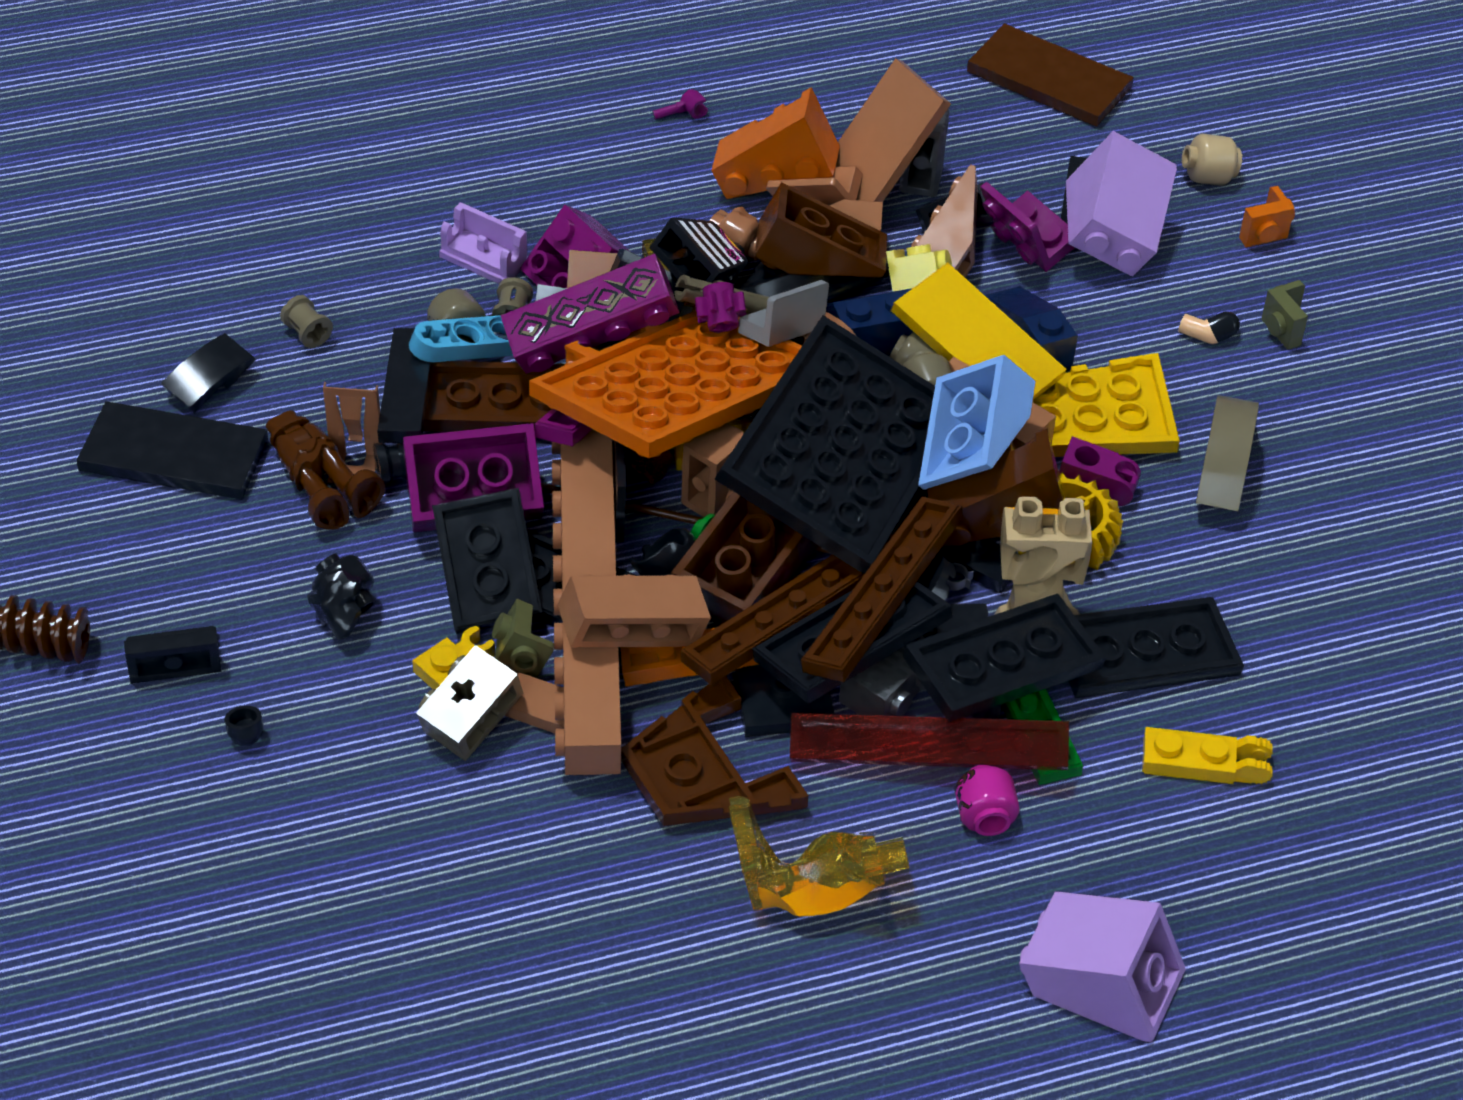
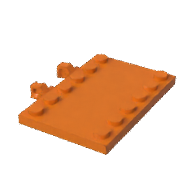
M695 310L660 326L648 325L633 331L624 341L600 351L591 347H584L579 344L578 340L565 345L566 364L529 380V396L546 404L549 408L558 410L632 449L640 456L647 458L657 457L662 452L682 443L690 442L697 436L720 428L732 420L751 414L756 409L761 408L802 345L787 340L768 347L739 334L738 328L728 332H711L708 330L707 322L698 323Z

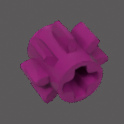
M717 282L705 286L702 289L703 297L695 298L698 323L707 322L708 330L716 333L728 332L738 328V318L746 315L744 292H734V286L729 282Z

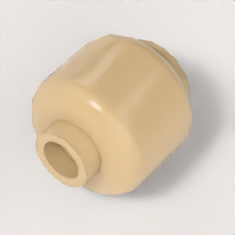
M1202 133L1197 135L1190 145H1186L1182 153V166L1187 168L1189 178L1196 183L1224 186L1232 178L1237 177L1241 169L1242 152L1230 137Z

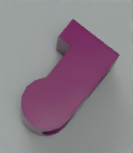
M1073 436L1059 469V475L1063 472L1065 477L1069 479H1075L1080 474L1081 480L1084 483L1096 480L1098 490L1109 489V496L1112 500L1118 501V506H1125L1131 502L1141 476V470L1135 461L1119 455L1117 452Z

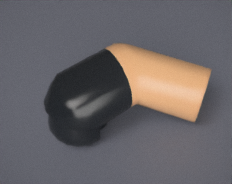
M1227 311L1206 320L1185 314L1180 322L1178 332L1208 344H1217L1234 336L1239 330L1240 321L1234 313Z

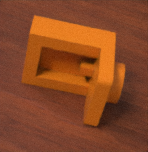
M1279 186L1269 188L1266 204L1245 208L1239 235L1245 247L1288 238L1291 222L1295 217V209L1292 201L1286 198Z

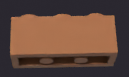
M589 574L571 576L557 604L571 648L688 646L701 638L711 619L697 576H635L630 574L623 576H593Z

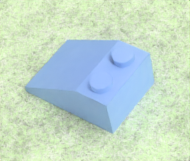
M1005 355L937 377L918 486L925 490L992 469L1030 418L1036 381Z

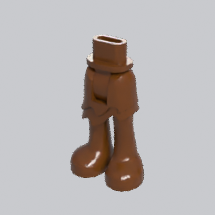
M293 410L277 415L267 422L266 429L271 434L270 442L277 450L281 462L288 470L290 480L295 483L299 491L305 489L310 498L308 513L317 527L326 530L339 529L348 523V507L357 518H363L379 504L385 493V484L381 477L369 469H363L353 474L340 457L337 445L317 425L310 423L304 416H298ZM324 472L330 477L338 490L327 487L323 482Z

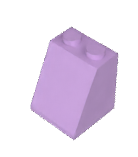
M1112 131L1066 180L1068 244L1133 277L1157 253L1177 171L1176 164Z
M1056 891L1046 910L1040 914L1038 926L1028 946L1023 948L1019 962L1020 970L1024 974L1034 997L1145 1042H1153L1186 970L1161 903Z

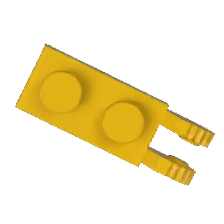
M1145 727L1142 772L1150 775L1234 784V782L1250 784L1267 783L1273 777L1272 766L1266 762L1273 755V744L1267 738H1257L1256 736L1249 735L1237 740V737Z

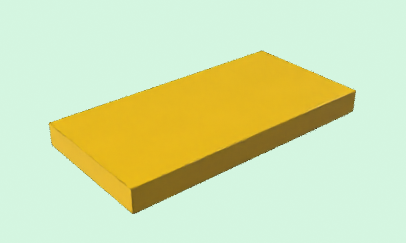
M948 262L896 300L891 308L892 313L937 354L945 357L948 362L955 357L972 366L1005 355L1036 381L1033 401L1063 378L1067 370Z

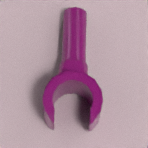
M690 89L682 95L679 102L653 110L652 112L655 120L685 111L694 119H699L707 114L708 109L703 104L706 102L703 95L697 90Z

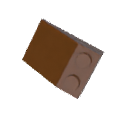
M781 182L759 219L755 257L759 258L765 266L773 270L781 269L790 274L883 277L886 272L887 234Z

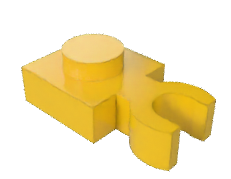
M477 626L468 628L462 634L461 641L456 645L446 637L412 660L413 672L432 689H437L448 677V672L454 661L462 655L466 656L475 646L474 644L480 641V629ZM492 639L483 645H476L492 657L495 655V642Z

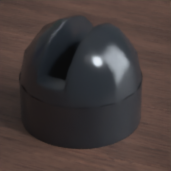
M239 706L226 714L224 718L226 731L234 743L240 746H249L257 742L262 736L263 720L258 708Z

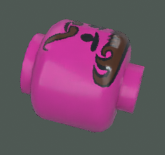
M978 765L971 768L957 781L955 796L961 822L969 830L983 836H994L1005 832L1016 820L1020 812L1013 778L1006 770L996 766Z

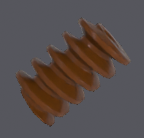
M11 595L5 606L0 604V650L5 647L10 653H19L23 650L28 656H36L40 653L45 659H53L57 656L63 662H70L74 658L78 664L83 661L89 646L91 629L87 607H80L75 618H71V607L69 604H62L57 615H54L52 601H45L40 612H37V603L34 598H28L23 609H20L17 595Z

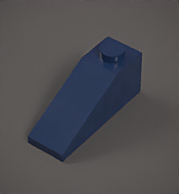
M1021 286L985 295L1067 369L1066 372L1070 371L1071 366H1073L1078 335L1059 308Z

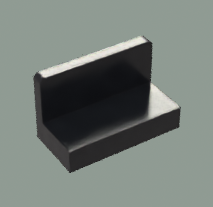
M214 626L130 636L124 641L130 684L221 672L217 630Z

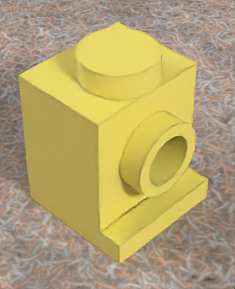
M930 244L906 248L907 256H905L904 249L886 251L892 291L914 288L947 262L952 266L949 251L945 249L931 252Z

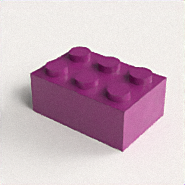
M534 423L403 437L413 533L436 530L432 505L519 488L525 520L542 519L544 504Z

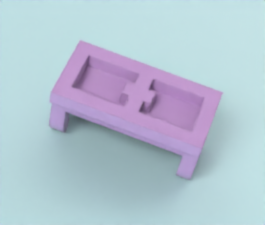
M461 202L454 208L453 227L451 224L443 222L440 232V258L498 284L503 279L515 277L521 271L520 267L527 259V231Z

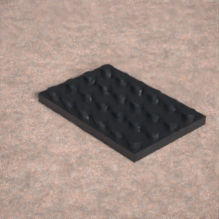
M822 315L719 470L715 480L865 574L878 557L919 487L935 386Z

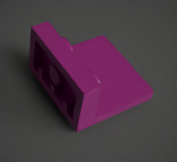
M988 182L980 186L985 199L982 205L993 220L991 224L993 232L1004 243L1010 240L1016 246L1018 254L1029 265L1035 262L1047 272L1075 248L1068 244V224L1028 190L1011 203Z

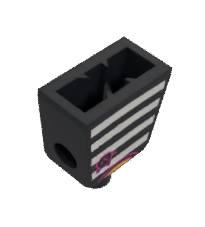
M670 218L649 247L677 280L681 275H687L690 278L711 283L715 280H720L733 284L748 264L743 247L739 243L733 242L713 221Z

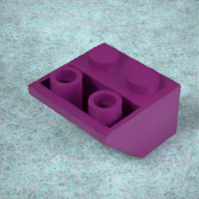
M565 204L520 269L537 286L541 284L567 288L569 250L618 253L619 249H628L593 216Z

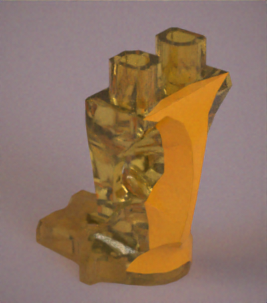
M739 795L729 798L731 806H728L738 847L740 865L754 911L778 907L794 916H815L832 913L848 907L873 889L884 885L886 882L885 874L909 869L903 836L877 842L875 832H860L859 834L828 832L812 841L804 853L794 862H782L775 855L760 830L750 804V799Z

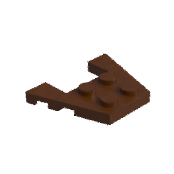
M727 676L712 685L708 683L698 693L692 691L681 700V706L667 718L663 716L658 718L621 748V762L663 826L799 810L808 807L809 795L789 766L745 783L706 726V723L741 710V697Z

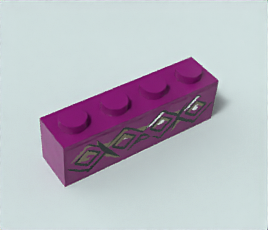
M652 254L500 316L513 357L525 374H528L530 372L545 371L553 363L566 359V350L564 348L569 343L578 340L580 345L593 348L608 341H620L628 337L633 331L648 325H660L666 322L669 317L680 312L666 271L656 254Z

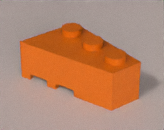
M811 87L802 92L801 98L785 106L783 103L774 108L773 114L759 122L755 119L719 140L711 171L725 198H736L768 191L766 187L769 180L833 177L840 145Z

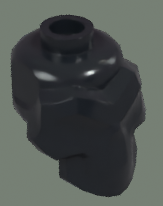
M335 553L325 558L316 566L315 570L318 572V575L312 582V591L307 595L310 606L316 611L322 626H329L335 638L341 640L351 634L360 616L368 611L377 600L370 591L374 585L373 575L361 559L355 555H347L340 558Z

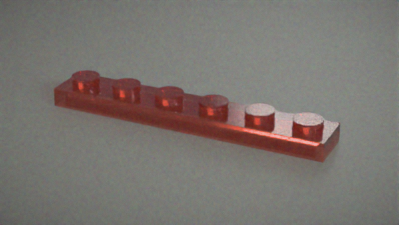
M792 713L791 762L944 767L989 765L1008 769L1068 770L1069 721L961 718L949 723L944 717Z

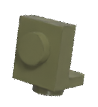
M1301 280L1279 285L1268 290L1261 318L1268 327L1269 332L1277 337L1287 350L1301 346L1308 316L1300 308L1305 290V285Z
M516 599L508 614L502 612L495 622L492 637L497 639L495 659L509 669L536 678L553 653L554 643L531 633L533 605Z

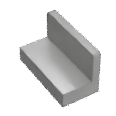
M819 280L770 296L767 300L766 309L739 317L738 333L770 347L812 332L822 315L825 316L829 283Z

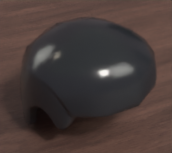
M674 528L662 535L653 545L642 546L643 560L639 561L635 557H631L629 562L641 576L671 575L673 569L696 541V537L686 528Z

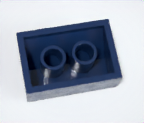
M911 289L827 303L826 306L827 313L843 321L853 330L857 337L889 357L899 338L903 334L909 336L913 332L891 312L893 303Z

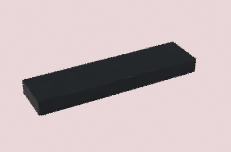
M415 328L393 329L377 430L379 443H403V437L423 435L433 362L420 360L410 351L409 341Z

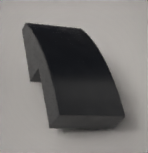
M224 333L188 357L161 384L171 395L195 414L221 385L228 390L256 359Z

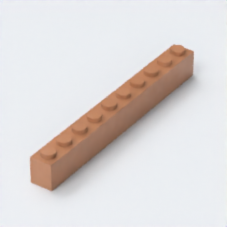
M594 429L573 447L552 442V454H560V460H552V485H561V491H552L553 517H561V523H553V549H562V555L553 556V582H562V589H553L554 616H561L557 604L571 576L585 574L616 576L612 439ZM554 623V650H563V657H554L555 685L564 684V692H555V720H564V728H555V756H565V775L621 774L618 647L571 648L564 624Z

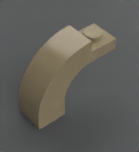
M1217 395L1196 503L1233 511L1239 510L1256 426L1258 402Z

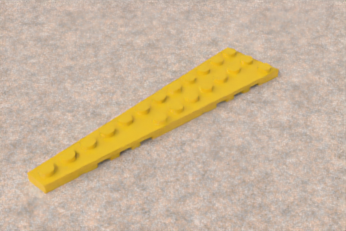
M1158 353L1109 360L1108 366L1088 369L1086 364L1071 366L1070 372L1065 373L1063 378L1033 401L1036 405L1056 416L1052 440L1055 457H1064L1072 436L1117 452L1119 455L1178 452L1180 440ZM744 417L728 423L740 428L745 433L753 419ZM684 443L674 447L676 470H682Z

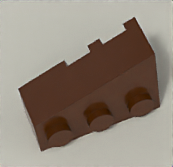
M1047 428L1035 433L1036 440L1014 450L1010 444L992 469L927 489L928 498L962 505L963 518L941 548L961 546L973 541L1001 537L1004 507H1015L1019 497H1036L1042 501V508L1059 509L1060 502L1064 500V494Z

